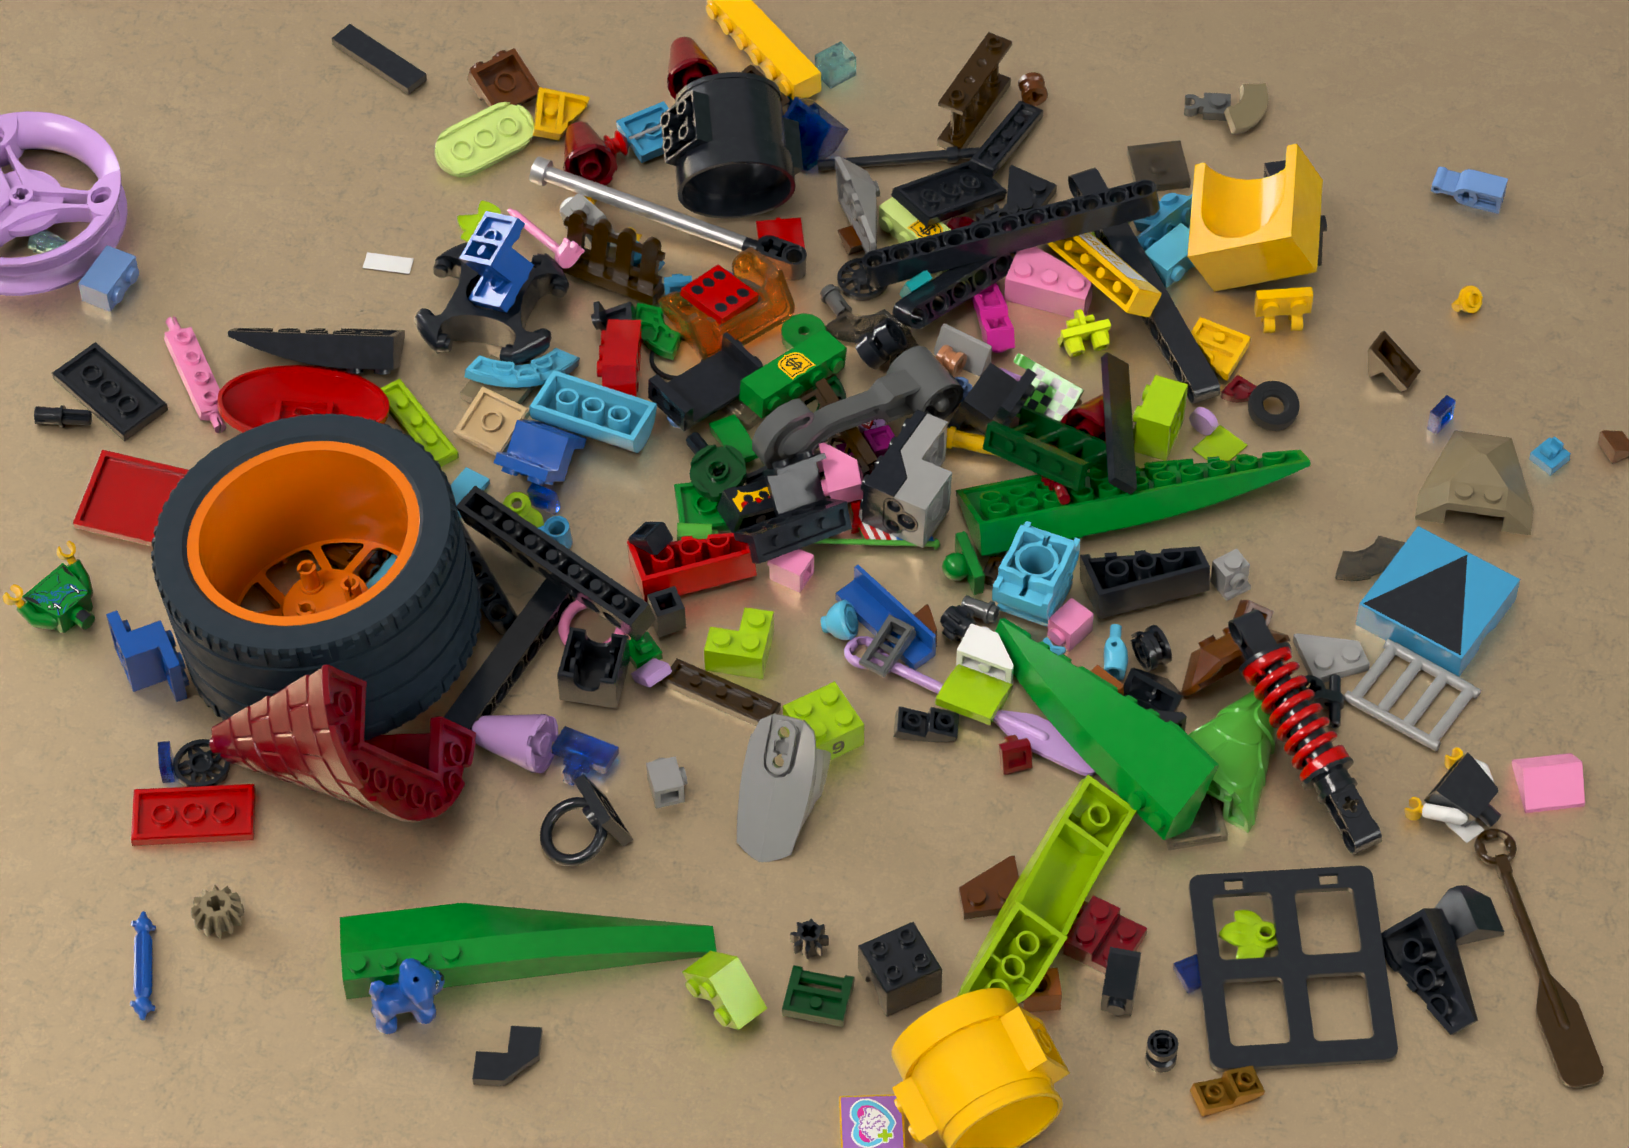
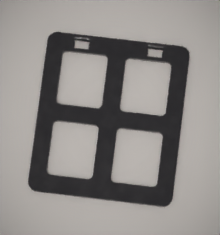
M1343 866L1201 874L1194 876L1190 880L1188 889L1209 1061L1215 1070L1224 1072L1252 1065L1255 1070L1383 1063L1390 1062L1396 1057L1398 1044L1372 872L1367 867ZM1337 876V884L1320 885L1319 877ZM1242 881V889L1225 890L1224 882ZM1350 891L1353 895L1360 951L1315 955L1304 954L1301 946L1295 895L1298 893ZM1268 896L1271 899L1278 955L1263 958L1222 959L1219 955L1213 900L1225 897ZM1362 976L1366 984L1373 1036L1365 1039L1316 1040L1313 1034L1306 980L1319 977ZM1280 981L1283 988L1290 1041L1279 1044L1234 1046L1230 1042L1223 985L1232 982Z

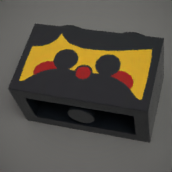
M765 480L724 490L717 507L731 533L776 517Z

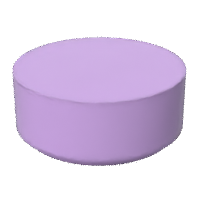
M1198 407L1189 416L1191 425L1200 434L1208 436L1218 427L1217 418L1206 408Z

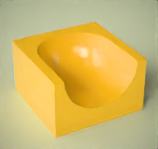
M1298 144L1287 146L1286 167L1279 173L1266 178L1252 180L1236 179L1214 171L1206 163L1195 165L1187 257L1214 292L1317 272L1323 179Z

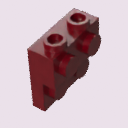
M1093 895L1089 902H1083L1076 916L1079 919L1075 925L1071 926L1067 934L1063 954L1105 974L1110 947L1137 951L1147 934V927L1120 915L1121 908Z

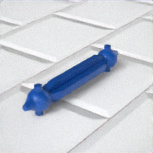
M143 911L136 921H131V926L137 932L134 938L133 992L137 999L135 1001L131 1000L130 1007L134 1008L141 1021L145 1020L150 1011H155V1005H152L149 999L152 994V938L149 933L155 931L156 925L152 924L146 912Z

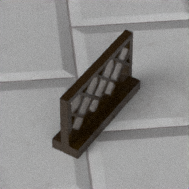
M825 378L815 383L817 389L800 398L806 405L817 399L820 404L819 409L840 401ZM857 426L840 432V436L835 434L827 439V444L833 446L834 442L846 443L844 453L850 455L851 452L853 454L851 457L857 459L858 464L862 468L863 477L866 474L870 475L878 458ZM815 450L813 453L817 454L820 453V451ZM818 469L820 478L822 480V478L825 477L824 472H820V470Z

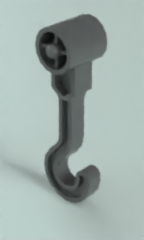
M912 347L899 355L890 365L886 376L878 378L868 391L829 404L814 413L799 398L777 407L757 428L752 439V450L763 464L770 469L773 468L772 462L789 458V462L797 459V453L807 450H813L814 452L819 447V444L826 441L829 437L875 419H883L888 423L913 414L918 409L926 412V415L928 413L944 420L960 404L964 389L926 347Z

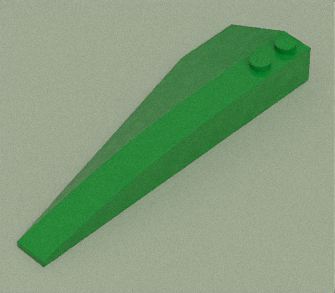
M1005 618L1000 619L995 632L999 634L1014 665V676L1065 740L1132 809L1137 810L1136 813L1163 840L1188 831L1219 764L1179 725L1172 721L1165 722L1159 718L1160 714L1151 708L1148 710L1137 704V699L1130 695L1123 696L1118 693V688L1083 666L1076 667L1071 663L1072 659L1064 654H1055L1050 651V646L1043 641H1034L1031 639L1030 633Z

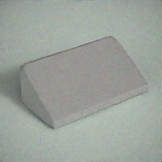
M945 323L941 326L934 348V355H937L943 345H949L954 352L961 351L967 355L966 364L963 369L980 377L991 363L992 346Z

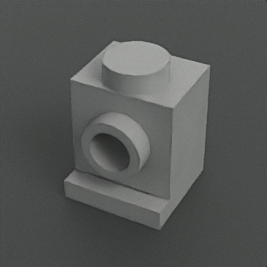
M1238 549L1212 561L1210 582L1226 601L1251 589V585L1248 583L1250 564Z

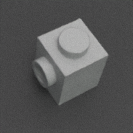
M676 756L658 758L646 763L647 780L655 808L685 802L684 785L688 784L685 768H679Z

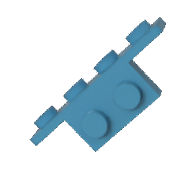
M1168 193L1159 201L1160 209L1155 215L1133 221L1137 231L1142 232L1137 236V239L1144 251L1180 223L1187 228L1190 227L1192 194L1186 196Z

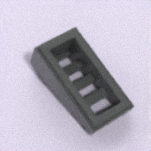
M889 614L860 659L859 665L885 677L917 635L915 628ZM895 632L901 635V638L897 639L891 633ZM888 640L895 644V647L892 648L884 644V642ZM880 648L890 653V655L886 657L877 651ZM872 657L883 661L884 664L881 667L870 660Z

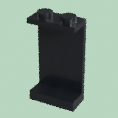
M726 332L722 334V350L676 378L665 382L658 374L648 380V398L652 402L657 403L659 409L683 431H686L738 399L741 380L763 367V364L758 357L749 353L739 340H735Z

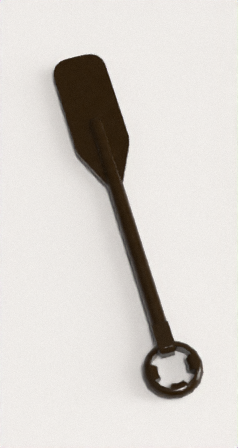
M1500 829L1485 830L1475 840V853L1486 864L1495 866L1539 977L1536 1016L1559 1077L1566 1086L1571 1088L1595 1085L1602 1080L1604 1070L1578 1002L1550 974L1512 874L1513 870L1510 861L1515 857L1517 851L1516 842L1506 831ZM1496 837L1502 838L1506 850L1510 853L1508 855H1495V858L1488 856L1485 844L1481 842L1484 839L1488 841L1496 839Z

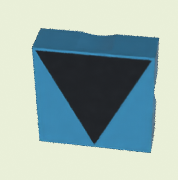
M1418 526L1359 603L1356 625L1385 641L1390 639L1460 677L1479 651L1483 639L1490 631L1496 628L1515 602L1520 579Z

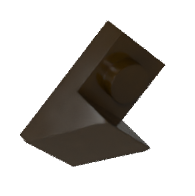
M1385 331L1379 334L1368 349L1369 377L1383 372L1400 392L1407 390L1421 371Z

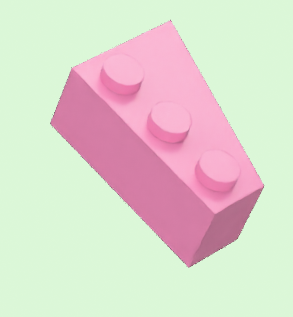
M1032 247L1016 252L1005 278L1004 299L1009 302L1074 319V311L1081 309L1086 316L1092 301L1093 283L1071 266L1038 247Z

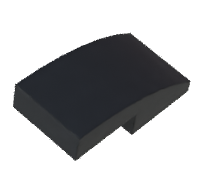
M899 706L895 714L893 737L923 742L956 741L959 714L935 707H930L928 713Z

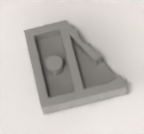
M1300 633L1293 636V643L1308 675L1318 677L1323 683L1329 682V677L1334 674L1343 678L1369 670L1370 663L1359 641Z

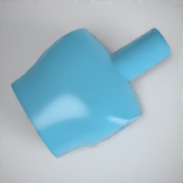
M1112 624L1110 626L1109 638L1104 646V670L1121 681L1125 677L1128 666V651L1126 645L1121 640L1122 626Z

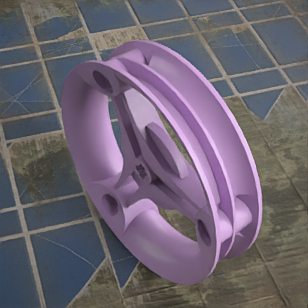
M25 111L0 115V247L16 237L40 233L53 224L65 222H88L90 224L77 237L48 252L27 257H0V295H35L62 288L83 278L107 245L115 248L123 235L128 213L126 195L121 184L118 160L110 145L100 134L75 119L47 112ZM24 150H50L64 153L87 165L97 176L98 181L91 190L61 187L58 181L51 175L38 170L26 169L19 162L18 158L21 157ZM10 164L13 171L3 174L1 167Z

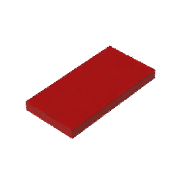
M255 784L134 789L131 829L132 846L254 840Z

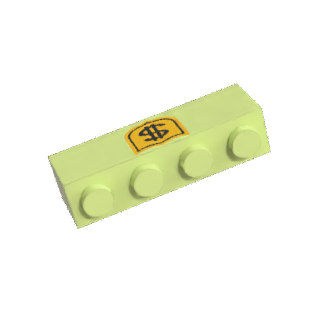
M893 197L879 206L878 223L881 229L886 233L889 232L899 243L951 230L942 222L926 227ZM947 270L936 272L935 274L939 276Z

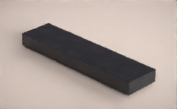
M351 24L331 38L332 45L408 95L427 80L425 72Z
M1019 101L969 160V168L993 177L1041 120L1043 110Z

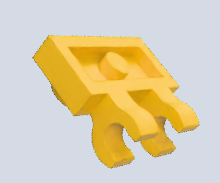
M1312 287L1256 291L1254 311L1255 316L1261 317V322H1263V334L1275 333V316L1288 315V319L1291 320V332L1302 331L1303 314L1311 313Z

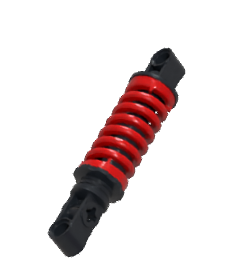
M1257 609L1228 622L1229 632L1246 659L1239 667V672L1250 686L1256 687L1254 689V696L1256 699L1263 701L1261 709L1265 714L1270 715L1269 724L1273 728H1278V740L1286 742L1284 745L1285 753L1289 756H1294L1292 758V766L1297 770H1302L1299 778L1302 782V787L1304 789L1314 788L1317 794H1319L1317 797L1319 803L1325 804L1350 853L1356 854L1382 842L1380 828L1370 815L1356 789L1358 783L1348 773V769L1354 764L1353 759L1349 756L1343 745L1333 746L1332 742L1337 739L1338 734L1333 730L1328 732L1324 730L1330 724L1329 718H1318L1317 714L1321 712L1322 705L1320 703L1310 704L1309 702L1315 696V692L1312 689L1298 692V689L1307 682V678L1304 675H1299L1292 679L1290 677L1300 668L1299 663L1292 661L1285 665L1283 664V662L1292 658L1290 644L1288 642L1276 643L1267 627L1265 618Z

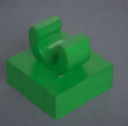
M648 631L638 641L632 637L629 640L630 662L636 670L653 658L663 659L661 649Z

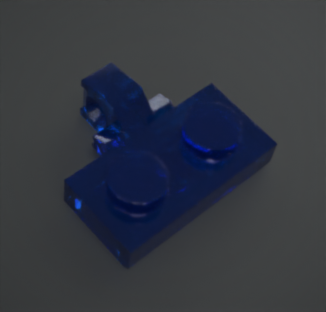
M564 726L552 745V754L564 758L563 765L566 767L562 771L564 774L563 782L574 786V780L581 776L582 772L588 774L590 769L605 775L619 754V747Z

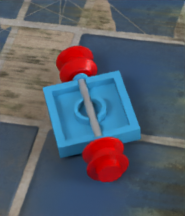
M664 101L617 120L618 131L614 132V138L610 139L607 135H604L603 140L614 153L616 160L617 154L620 152L622 155L627 156L629 147L641 163L664 154L660 120L661 114L669 109Z

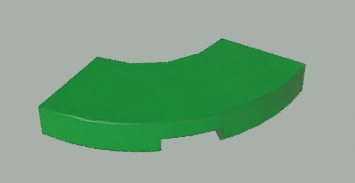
M637 303L635 309L636 320H641L642 342L648 349L659 356L674 360L682 341V334L672 330L665 324L664 308Z

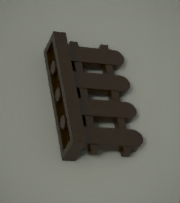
M575 210L569 217L567 216L563 224L568 227L567 239L571 242L575 241L585 252L581 254L572 267L566 269L561 267L564 273L649 305H653L664 294V283H662V276L658 275L659 262L665 259L666 253L661 251L662 245L657 238L649 237L641 244L636 242L637 235L631 228H624L619 235L612 233V225L606 219H600L592 226L587 224V215L582 210ZM586 234L592 236L591 250L584 248ZM610 243L617 245L615 259L609 257ZM635 252L642 254L640 268L633 266Z

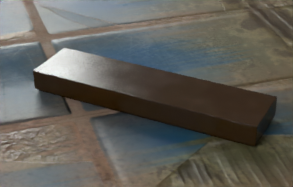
M676 658L671 666V674L662 680L663 686L754 726H757L760 719L774 713L778 714L781 710V703Z

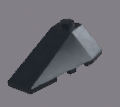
M1423 908L1381 933L1384 955L1388 965L1394 972H1398L1408 983L1407 986L1413 993L1416 992L1427 1004V1009L1450 1035H1454L1478 1021L1457 942L1442 908Z

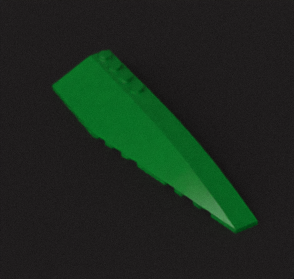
M1301 450L1265 452L1262 454V458L1241 454L1236 455V459L1231 461L1220 460L1219 456L1207 457V463L1195 464L1193 459L1146 462L1144 468L1136 466L1137 490L1131 495L1109 484L1108 473L1093 467L1086 474L1083 489L1075 491L1067 487L1070 502L1065 505L1059 502L1054 488L1049 490L1048 486H1044V482H1041L1042 477L1039 474L956 490V497L973 543L982 556H996L1001 552L1009 551L1020 525H1024L1026 521L1031 522L1033 527L1071 540L1075 538L1081 539L1086 535L1153 522L1233 498L1311 466V462Z

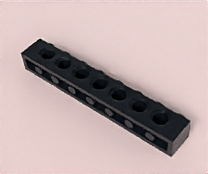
M474 486L456 506L464 523L634 640L638 641L655 622L656 618L647 602L477 486Z

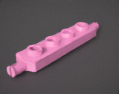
M173 316L172 319L169 317L166 320V324L170 331L165 332L164 341L200 420H210L212 422L215 432L219 433V430L223 432L226 429V425L217 408L220 388L192 327L181 328L176 317Z

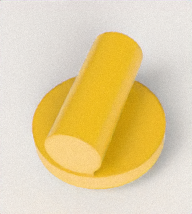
M1465 286L1461 289L1458 298L1451 304V307L1456 312L1463 310L1465 313H1475L1482 305V294L1475 286Z

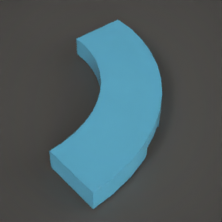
M554 348L548 354L533 359L530 364L515 365L514 362L498 361L479 355L465 369L464 377L476 382L499 387H532L545 384L553 370L565 374L571 373L579 366L580 358L558 348Z

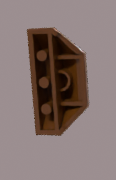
M1228 627L1222 629L1224 635L1218 639L1212 635L1198 642L1200 648L1192 652L1181 690V693L1184 695L1183 697L1189 696L1234 672L1246 661L1239 646L1233 640ZM1269 629L1277 644L1290 641L1288 635Z

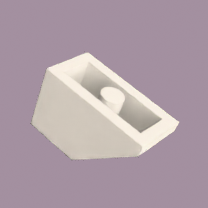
M970 624L957 648L956 666L960 664L1012 684L1014 665L999 634L987 627Z

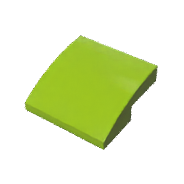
M958 664L940 689L935 705L991 725L998 709L1001 710L1013 688V684Z

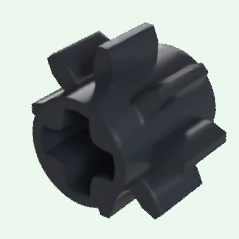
M960 605L957 607L950 606L940 619V623L944 627L942 634L951 641L963 639L970 624L977 625L972 618L975 612L966 605L962 607Z
M813 919L802 924L797 922V932L790 933V942L795 943L794 953L800 952L806 956V959L817 954L822 956V946L829 945V936L824 935L825 925L819 926L816 922H813Z

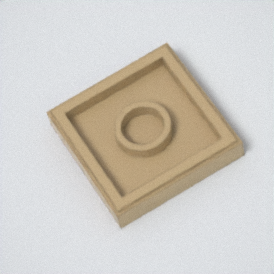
M482 386L453 433L456 437L496 456L497 452H507L517 420H527L530 416V410Z

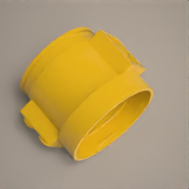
M987 988L976 990L940 1004L908 1026L898 1037L891 1051L892 1059L903 1079L902 1082L892 1087L897 1097L894 1103L899 1112L907 1117L910 1123L908 1131L917 1143L925 1144L928 1148H1018L1043 1132L1057 1118L1063 1106L1059 1093L1054 1089V1083L1070 1074L1043 1021L1021 1008L1013 993L1006 989Z

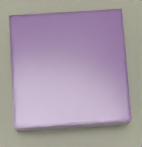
M653 658L631 673L636 683L651 688L671 674L672 670L667 662Z

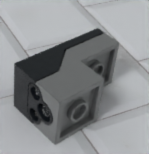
M918 409L911 418H907L904 421L898 437L894 436L891 439L885 455L878 457L870 475L866 474L861 483L863 498L860 503L863 523L923 548L950 510L952 472L941 467L946 456L947 421L928 413L926 415V412Z

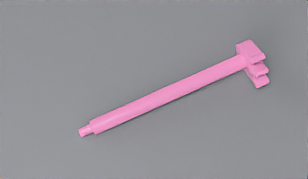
M512 208L508 209L510 216L518 217L525 223L523 228L555 253V262L562 268L572 267L581 254L585 252L575 241L571 242L567 238H564L562 244L559 245L519 211Z

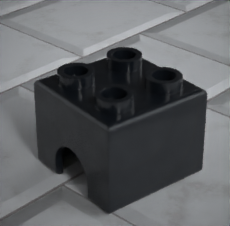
M570 627L557 674L559 699L618 708L630 662L628 636L612 633V640L610 642L598 643L587 636L586 629Z
M914 921L858 945V969L866 982H869L871 979L878 994L879 1005L886 1017L942 992V968Z

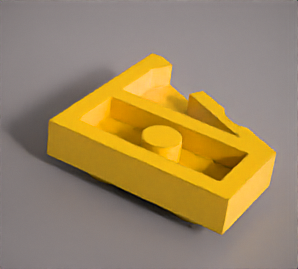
M539 87L533 136L559 141L566 133L567 128L586 109L590 97Z
M1200 317L1191 333L1209 365L1224 380L1228 381L1249 347L1251 337Z

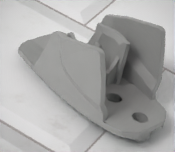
M776 713L760 719L748 742L739 791L737 843L748 855L758 862L779 860L792 854L799 832L813 810L815 802L821 797L831 753L826 750L816 749L815 731L805 720ZM781 727H786L789 729V737H785L781 734ZM779 754H782L783 766H778L775 763V757Z

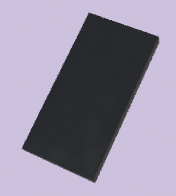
M968 161L893 188L891 196L923 225L928 227L1005 199L1007 190L992 177L969 168Z
M96 342L52 372L53 379L123 441L129 439L168 410L167 403Z

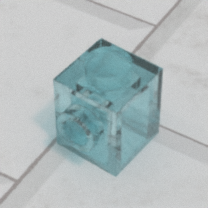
M841 41L815 55V67L821 72V82L823 81L831 89L856 76V56Z

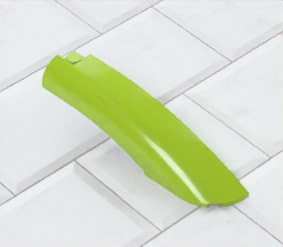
M1087 775L1078 783L1065 806L1060 809L1006 899L982 943L957 997L976 990L1002 988L1013 993L1018 1004H1020L1036 990L1066 941L1067 934L1096 878L1137 810L1132 809L1126 801L1090 775Z

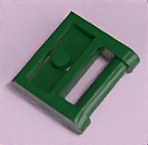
M793 965L782 1007V1016L843 1027L854 988L855 977L845 975L843 978L805 971L803 967ZM802 982L823 987H829L841 990V992L808 987L800 984Z

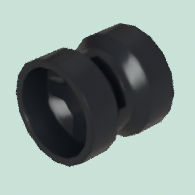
M1156 1030L1148 1037L1145 1060L1148 1067L1155 1072H1168L1176 1065L1179 1043L1173 1033L1167 1030Z

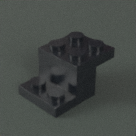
M990 363L959 406L947 428L953 426L959 430L961 425L967 428L970 424L985 435L987 423L992 421L1009 427L1014 417L1035 389V386L1031 383L1037 374L1028 368L1020 380L1017 381Z

